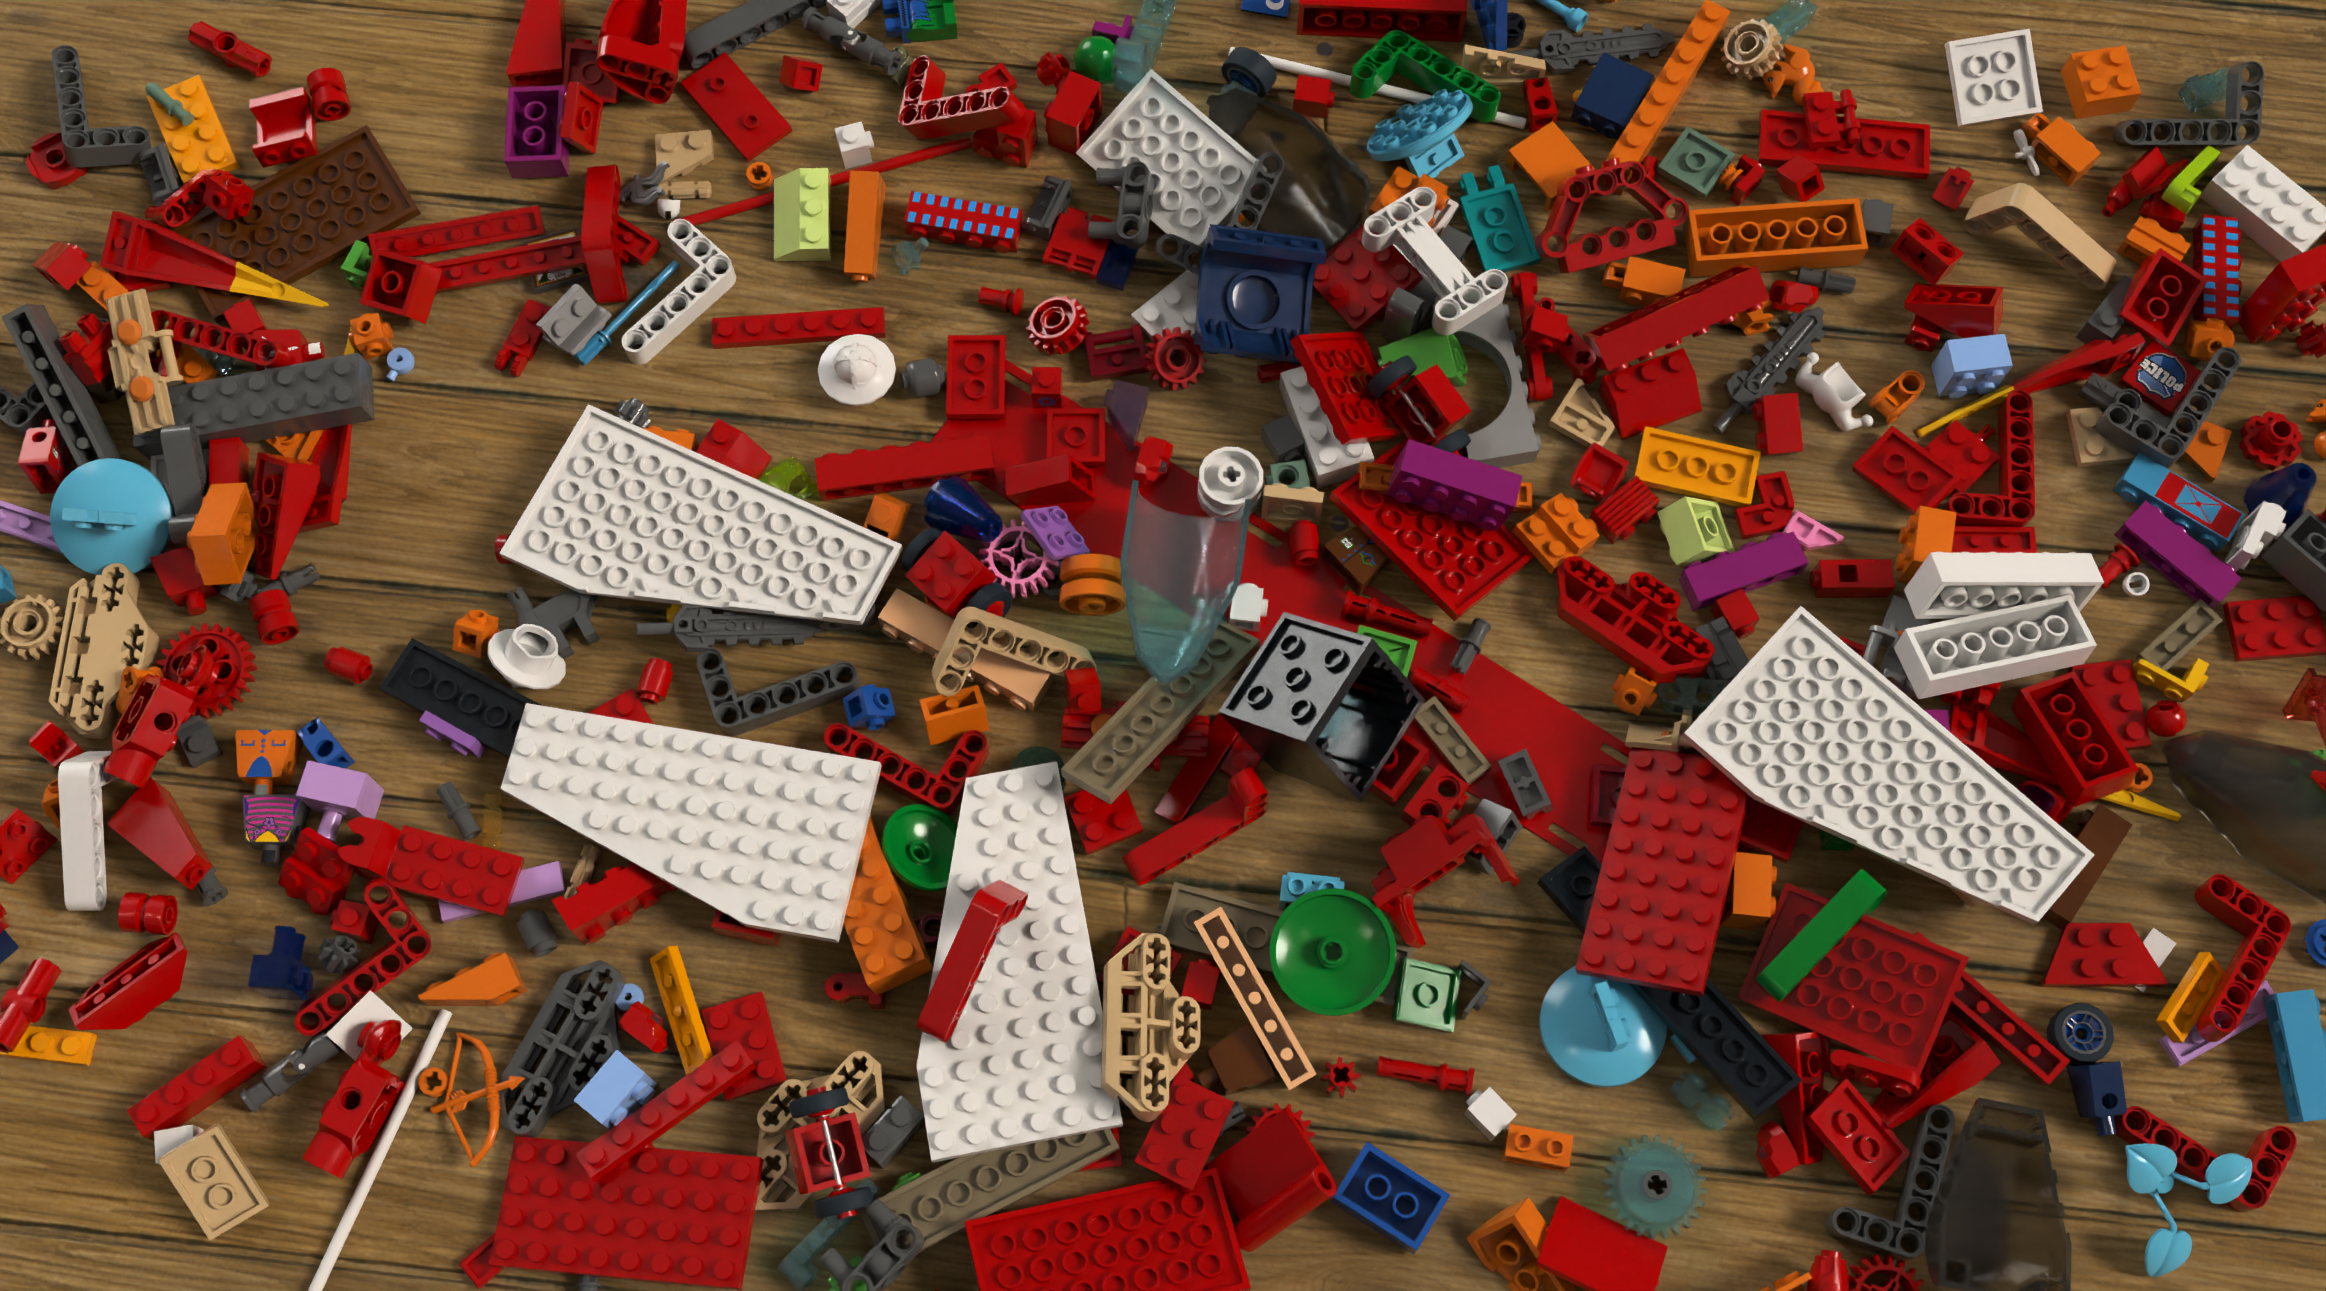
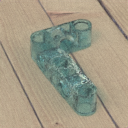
M1178 0L1143 1L1130 39L1118 37L1114 47L1112 58L1114 91L1129 94L1150 69L1153 70Z

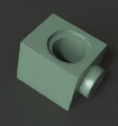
M1305 460L1270 464L1269 475L1265 476V485L1281 483V479L1289 478L1294 482L1291 485H1287L1289 488L1301 489L1303 487H1310Z

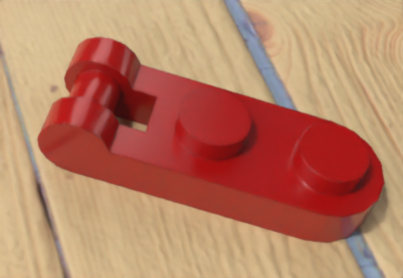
M1842 1049L1834 1050L1830 1055V1074L1836 1081L1849 1078L1859 1081L1869 1088L1879 1087L1892 1091L1895 1095L1903 1098L1917 1095L1922 1079L1917 1073L1909 1069Z

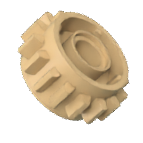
M1753 18L1750 21H1742L1735 28H1732L1728 36L1723 39L1725 42L1724 47L1720 49L1724 55L1721 60L1731 74L1735 73L1739 79L1745 76L1752 80L1753 77H1761L1764 73L1772 70L1776 61L1780 60L1779 51L1783 50V46L1780 44L1782 37L1772 23L1768 25L1764 19L1758 22Z
M26 595L25 599H15L12 605L4 609L5 612L2 618H0V635L3 637L0 643L8 648L7 650L14 656L19 655L24 660L32 656L38 660L42 655H51V651L59 647L65 612L52 599L47 600L42 595H38L35 599L30 595ZM37 623L35 628L29 631L30 627L33 624Z

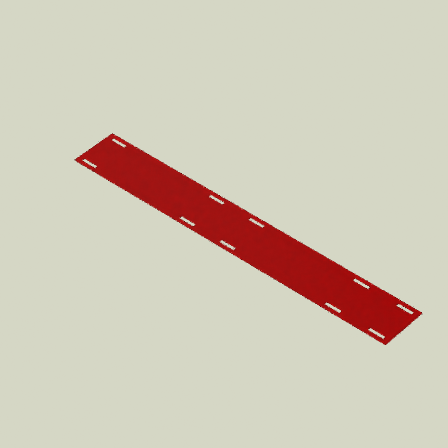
M1006 360V371L1032 387V375ZM1007 380L1005 386V419H948L930 443L938 442L946 437L962 439L976 433L983 434L984 436L990 435L996 478L979 480V483L1023 511L1059 506L1067 514L1068 520L1076 532L1083 537L1084 543L1091 554H1103L1119 558L1125 563L1126 576L1202 624L1210 616L1190 604L1194 597L1229 618L1226 621L1229 623L1234 585L1240 586L1242 583H1251L1257 585L1258 588H1264L1263 599H1268L1267 616L1260 617L1259 632L1242 631L1258 638L1261 646L1283 612L1303 618L1307 617L1313 621L1354 633L1358 632L1359 625L1418 641L1407 679L1410 681L1417 667H1421V669L1440 680L1446 679L1449 681L1448 685L1471 697L1462 713L1439 700L1492 766L1488 772L1471 783L1467 791L1481 800L1487 799L1512 810L1523 827L1571 856L1579 849L1548 830L1553 822L1589 845L1587 849L1602 864L1611 828L1590 825L1592 767L1594 764L1627 767L1600 750L1603 743H1606L1629 757L1631 749L1625 746L1623 741L1481 653L1475 655L1465 674L1455 673L1450 664L1460 647V640L1434 624L1431 626L1429 636L1425 637V635L1373 620V623H1366L1365 619L1354 615H1341L1347 592L1343 590L1346 582L1321 557V554L1319 555V562L1316 564L1298 566L1295 563V559L1291 556L1289 534L1255 513L1237 522H1221L1210 517L1201 508L1197 499L1199 479L1171 461L1167 473L1157 477L1155 482L1145 487L1137 485L1133 477L1142 443L1106 421L1105 466H1086L1094 472L1096 500L1020 506L1006 496L1003 489L1006 468L1043 460L1047 456V408H1033L1032 396ZM1062 394V408H1084ZM1247 522H1250L1281 541L1282 544L1277 549L1246 530L1244 526ZM1371 585L1363 592L1371 598L1376 597L1377 600H1380L1379 603L1416 614ZM1413 685L1425 699L1424 703L1431 699L1432 695ZM1412 720L1405 734L1429 749L1430 760L1426 765L1434 770L1438 764H1441L1457 776ZM1523 749L1527 750L1553 806L1552 811L1547 813L1543 811L1538 812L1532 819H1527L1526 816L1523 817L1498 763L1499 760ZM1738 844L1737 852L1751 853L1753 851L1748 847Z

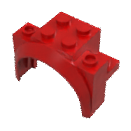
M1474 813L1459 817L1454 822L1453 827L1431 814L1419 817L1412 823L1410 829L1404 833L1399 832L1387 839V844L1380 848L1389 866L1381 869L1378 872V877L1371 881L1377 892L1376 895L1372 896L1377 908L1389 913L1405 943L1417 949L1425 946L1426 942L1415 919L1413 909L1414 895L1464 863L1463 857L1471 850L1476 854L1481 852L1488 859L1502 883L1508 880L1515 887L1521 882L1484 820Z

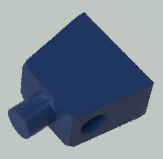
M2120 1061L2066 1066L2079 1116L2094 1118L2097 1136L2117 1134L2114 1115L2127 1112Z

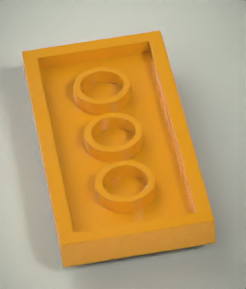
M199 75L163 89L172 99L179 100L187 112L194 115L193 122L188 126H184L176 116H170L166 112V108L152 97L146 96L183 184L187 183L204 169H219L230 172L240 168L205 84Z
M1645 426L1634 476H1638L1648 487L1732 506L1746 507L1750 506L1752 502L1761 452Z

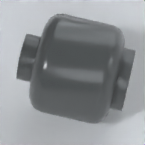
M932 358L909 361L905 366V372L900 373L903 390L908 389V392L914 398L937 395L940 388L945 385L942 365L937 364Z

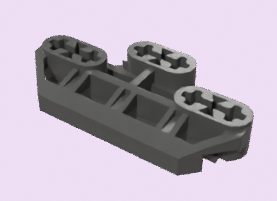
M598 960L561 974L498 1082L501 1083L509 1080V1076L525 1078L518 1085L524 1089L510 1113L507 1100L509 1098L511 1100L515 1099L521 1088L515 1087L513 1090L508 1088L499 1091L503 1127L523 1137L534 1138L538 1136L552 1115L576 1104L574 1099L587 1085V1083L581 1081L582 1077L586 1075L592 1079L599 1071L588 1064L591 1060L600 1065L601 1068L616 1050L620 1052L615 1002L626 983L624 975L612 965ZM591 972L580 993L576 995L582 985L581 980H578V978L582 974ZM605 977L613 979L611 984L604 983L603 980ZM597 990L600 993L606 995L605 998L602 999L598 995H595V991ZM589 1005L597 1007L594 1013L587 1010ZM562 1006H564L571 1011L568 1014L559 1032L557 1033V1035H555L553 1033L555 1032L557 1026L559 1025L560 1021L562 1020L564 1014L567 1011L564 1008H562ZM540 1045L548 1049L534 1075L525 1071V1069L531 1072L544 1050L539 1047ZM600 1047L607 1049L605 1055L597 1052ZM540 1089L548 1092L545 1098L538 1094ZM530 1103L540 1107L539 1112L528 1107ZM524 1117L531 1121L529 1126L522 1123Z

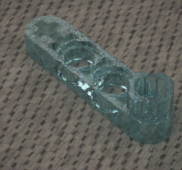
M867 1178L855 1189L866 1186L870 1187L874 1200L881 1189L870 1178ZM856 1209V1215L843 1219H837V1215L826 1217L778 1265L777 1269L797 1291L807 1288L820 1274L821 1271L813 1264L812 1260L860 1214L858 1209Z

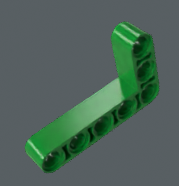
M1400 30L1388 32L1352 68L1349 91L1358 99L1371 97L1398 72L1432 94L1446 89L1448 93L1461 90L1462 93L1469 96L1473 104V110L1469 116L1479 122H1491L1497 115L1501 98L1498 88Z
M1863 868L1859 870L1757 976L1755 981L1778 1003L1781 1002L1864 915L1869 916L1887 897V890Z

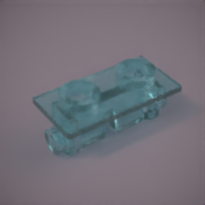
M1685 1070L1680 1076L1685 1081L1682 1083L1677 1079L1669 1088L1674 1092L1672 1096L1689 1110L1699 1102L1702 1106L1695 1113V1116L1711 1130L1714 1128L1719 1132L1727 1124L1723 1117L1726 1116L1729 1120L1733 1118L1734 1113L1730 1110L1733 1107L1732 1104L1719 1093L1714 1096L1705 1088L1708 1085L1707 1082L1697 1073L1692 1072L1690 1075Z

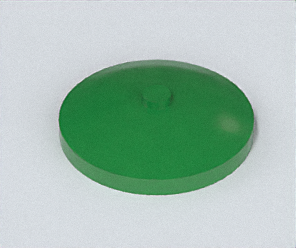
M1337 888L1320 889L1299 897L1279 917L1270 939V965L1279 987L1296 1005L1319 1015H1347L1365 1008L1385 990L1395 968L1396 942L1387 918L1370 900L1349 890Z

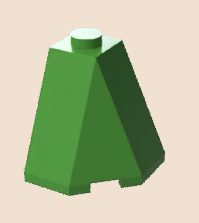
M1431 328L1379 348L1381 359H1378L1379 367H1382L1389 361L1393 363L1406 355L1414 361L1417 369L1406 379L1405 384L1416 375L1437 364L1454 387L1466 385L1467 380L1462 375L1468 373V366L1462 343L1454 334L1443 336Z

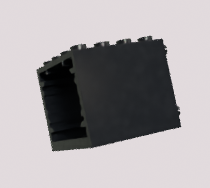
M1283 612L1218 712L1274 771L1361 802L1425 699L1373 638Z

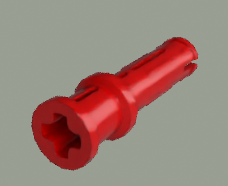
M1348 589L1341 615L1350 614L1365 619L1366 623H1373V620L1425 635V637L1429 636L1433 623L1432 618L1429 619L1380 604V600H1377L1376 597L1371 599L1353 594V590Z
M1379 1056L1376 1076L1433 1085L1441 1092L1448 1089L1464 1092L1465 1096H1471L1475 1069L1462 1070L1451 1068L1446 1063L1439 1064V1067Z

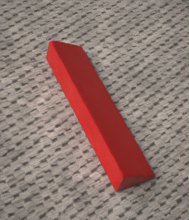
M1217 714L1209 726L1207 758L1189 757L1154 811L1155 815L1172 825H1176L1188 817L1239 736V733L1221 714Z

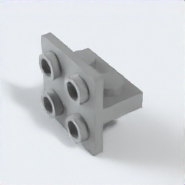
M574 284L539 320L536 326L544 333L542 338L545 342L574 356L577 352L584 349L589 339L605 326L612 315L608 310L597 306L580 285Z

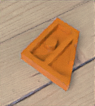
M2204 421L2181 457L2189 464L2193 462L2205 474L2203 478L2207 482L2212 483L2216 479L2232 431ZM2177 427L2180 432L2184 433L2182 429Z

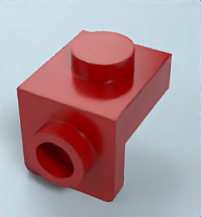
M51 721L46 722L28 740V744L57 770H59V766L63 761L85 752L70 736Z

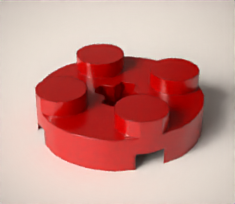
M50 133L35 141L31 147L33 152L30 158L27 156L26 160L30 173L38 182L46 185L49 189H58L59 187L71 184L79 177L84 176L88 171V167H74L67 163L61 133ZM59 156L63 158L59 163L52 164L55 162L54 157Z

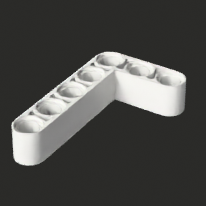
M677 219L671 222L667 233L675 252L689 263L695 271L623 335L622 346L628 359L634 364L641 365L650 361L736 282V274L729 257L685 219ZM681 235H687L683 239H678ZM702 252H706V254H705L704 256H701V257H698V256H697L698 254H700V253H702ZM720 270H726L723 274H716ZM705 288L703 292L695 293L698 289ZM678 307H685L683 310L675 312V309ZM660 325L664 326V327H663L662 329H660V330H657V331L653 330V329H654L655 327H657V326H660ZM642 344L639 349H632L635 345Z
M87 751L63 761L59 766L58 789L64 901L68 911H102L106 905L107 886L101 786L119 779L102 771L112 751Z

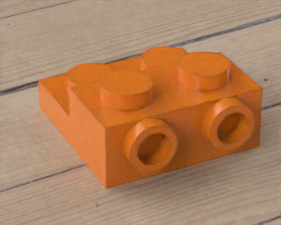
M1398 166L1369 208V214L1373 215L1418 187H1428L1435 192L1437 199L1433 217L1427 223L1432 228L1436 219L1434 215L1438 210L1442 212L1449 201L1450 196L1447 195L1448 186L1424 173L1420 178Z
M1562 493L1542 504L1537 512L1518 523L1513 529L1514 534L1550 574L1556 572L1566 558L1580 556L1592 548L1600 536L1596 523L1592 519H1585L1578 511L1577 502L1571 497L1566 498Z

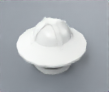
M863 334L843 336L831 343L821 355L818 366L820 385L827 395L841 404L852 406L870 404L884 396L893 384L896 373L894 356L886 344L873 336Z
M523 624L516 629H505L495 633L488 642L487 655L492 665L511 684L513 689L517 687L549 689L558 685L566 674V664L558 651L556 637L540 626Z

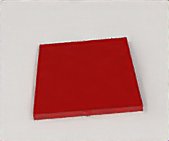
M1560 1195L1549 1227L1545 1229L1546 1236L1535 1266L1587 1291H1655L1656 1285L1659 1284L1658 1278L1668 1246Z

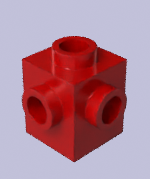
M230 173L209 177L202 202L217 212V215L221 218L232 220L248 215L255 191L245 185L243 180L234 177Z

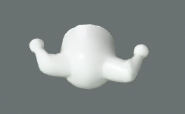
M1815 352L1809 353L1805 364L1796 375V385L1812 394L1817 406L1829 413L1835 424L1842 431L1848 432L1861 426L1870 427L1873 424L1872 416L1865 414L1862 418H1853L1851 415L1852 407L1863 399L1866 394L1850 378L1839 362L1828 367L1820 375L1812 374V366L1818 362L1819 356Z

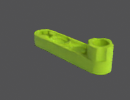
M2208 145L2172 181L2161 199L2187 214L2202 193L2193 186L2211 169L2221 152Z

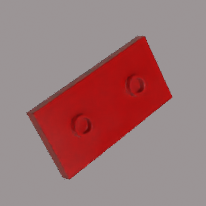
M726 52L680 82L685 92L747 162L792 132L790 124Z

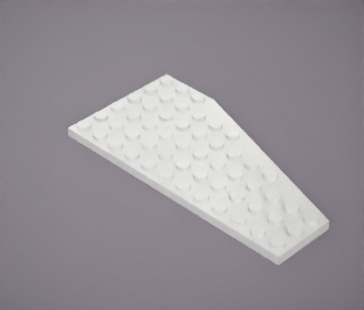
M588 404L500 551V555L502 558L582 594L679 605L688 604L705 608L862 625L900 556L903 547L900 543Z
M1802 606L1793 613L1681 736L1754 800L2033 925L2039 922L2094 856L2089 849Z
M526 703L500 789L509 796L544 813L610 852L618 854L656 875L657 878L739 921L740 924L746 927L839 943L882 765L878 761Z
M1057 761L968 777L965 780L929 994L970 903L978 890L993 882L1002 880L1027 893L1028 898L1020 915L1000 928L949 1040L943 1043L922 1032L916 1066L932 1163L1123 1126L1118 1095L1112 1100L1101 1088L1103 1012Z

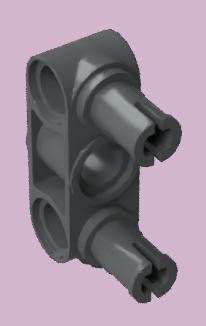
M1134 161L1127 166H1123L1121 169L1097 168L1096 184L1098 186H1121L1122 190L1118 203V219L1114 223L1090 221L1088 227L1090 239L1113 240L1114 243L1125 245L1130 249L1141 248L1146 243L1155 185L1154 178L1147 165L1141 161ZM1145 175L1141 181L1134 182L1137 176ZM1138 229L1134 235L1126 236L1129 230Z
M876 1199L865 1210V1213L884 1232L882 1241L866 1254L858 1266L852 1267L834 1248L829 1249L820 1258L819 1262L838 1281L837 1285L840 1291H854L856 1283L861 1280L865 1282L867 1291H884L886 1287L891 1285L901 1275L906 1266L922 1249L924 1237L921 1231L914 1227L907 1219L898 1218L880 1199ZM909 1231L912 1234L913 1242L909 1248L903 1249L900 1246L899 1240L904 1232Z

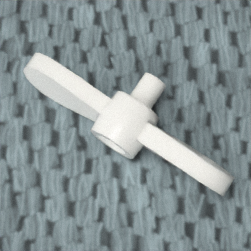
M2015 130L2013 136L2020 148V152L2015 153V158L2026 159L2032 174L2039 176L2040 171L2034 159L2035 150L2033 146H2028L2023 130Z

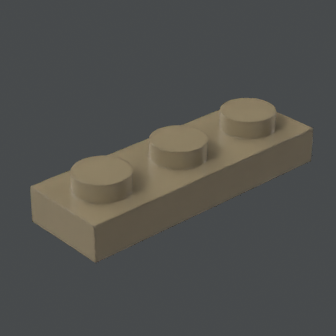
M2200 599L2135 658L2137 660L2142 658L2167 671L2221 623L2223 619Z
M1435 696L1420 707L1413 721L1460 779L1470 785L1491 769V764Z

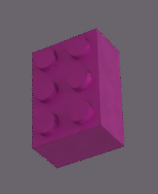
M565 85L508 87L504 162L512 178L569 176L570 143L560 137L559 124L561 119H563L565 107L564 94L567 91Z

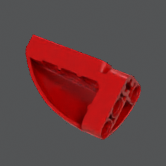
M613 0L603 20L598 39L596 64L604 75L619 88L639 99L654 104L666 103L670 99L678 79V65L684 47L687 0Z

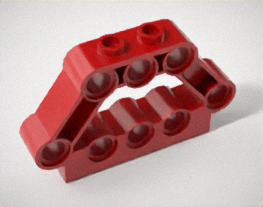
M1618 157L1603 161L1602 168L1593 170L1592 165L1576 168L1575 175L1568 176L1558 183L1557 199L1544 230L1536 237L1535 249L1541 257L1557 258L1561 273H1570L1674 245L1677 242L1673 227L1686 221L1689 215L1687 203L1683 199L1673 197L1646 174L1644 166L1637 161L1620 162ZM1627 168L1633 173V179L1630 183H1627L1624 179V171ZM1600 175L1606 180V187L1603 191L1597 187L1596 182ZM1573 182L1579 187V194L1576 198L1572 197L1569 192L1570 185ZM1616 188L1624 189L1655 217V220H1632L1626 227H1606L1600 231L1599 235L1595 233L1579 234L1571 243L1568 241L1582 205L1589 195L1605 196L1612 194ZM1670 204L1675 209V215L1672 219H1669L1666 214V209ZM1640 224L1646 230L1643 239H1640L1636 234L1637 227ZM1613 231L1619 236V242L1615 247L1609 241L1610 234ZM1551 236L1557 240V247L1553 252L1547 246V241ZM1585 239H1589L1592 243V249L1588 254L1582 249Z

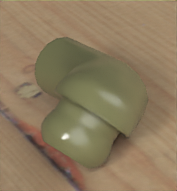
M896 46L892 51L902 53L903 62L898 72L892 75L889 81L895 87L900 88L908 77L909 68L913 61L908 50H905L903 46Z

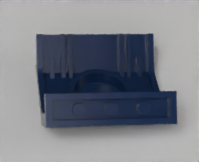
M1210 224L1199 265L1194 344L1199 345L1201 351H1206L1210 354L1223 353L1240 358L1255 357L1266 361L1280 360L1297 365L1301 364L1294 355V348L1290 340L1297 335L1309 334L1313 278L1317 265L1324 264L1327 255L1322 239Z

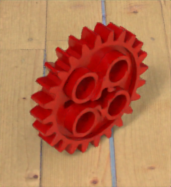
M203 623L201 631L191 626L190 635L188 636L180 631L179 636L181 640L177 642L170 639L169 642L173 648L171 650H161L167 656L166 659L156 661L163 668V677L177 683L179 678L177 676V669L187 652L194 651V649L202 644L209 650L217 647L212 655L214 663L220 666L219 674L211 687L204 689L200 695L195 697L190 706L192 707L190 716H198L201 713L204 718L209 719L211 711H214L219 717L222 716L223 707L233 711L231 702L236 700L242 703L243 699L240 693L251 692L246 683L256 681L249 674V672L257 670V666L251 662L256 658L249 651L251 645L247 641H243L244 637L238 632L234 634V631L228 626L223 630L218 623L213 626L212 630L206 623ZM232 669L230 675L222 679V675L227 670Z

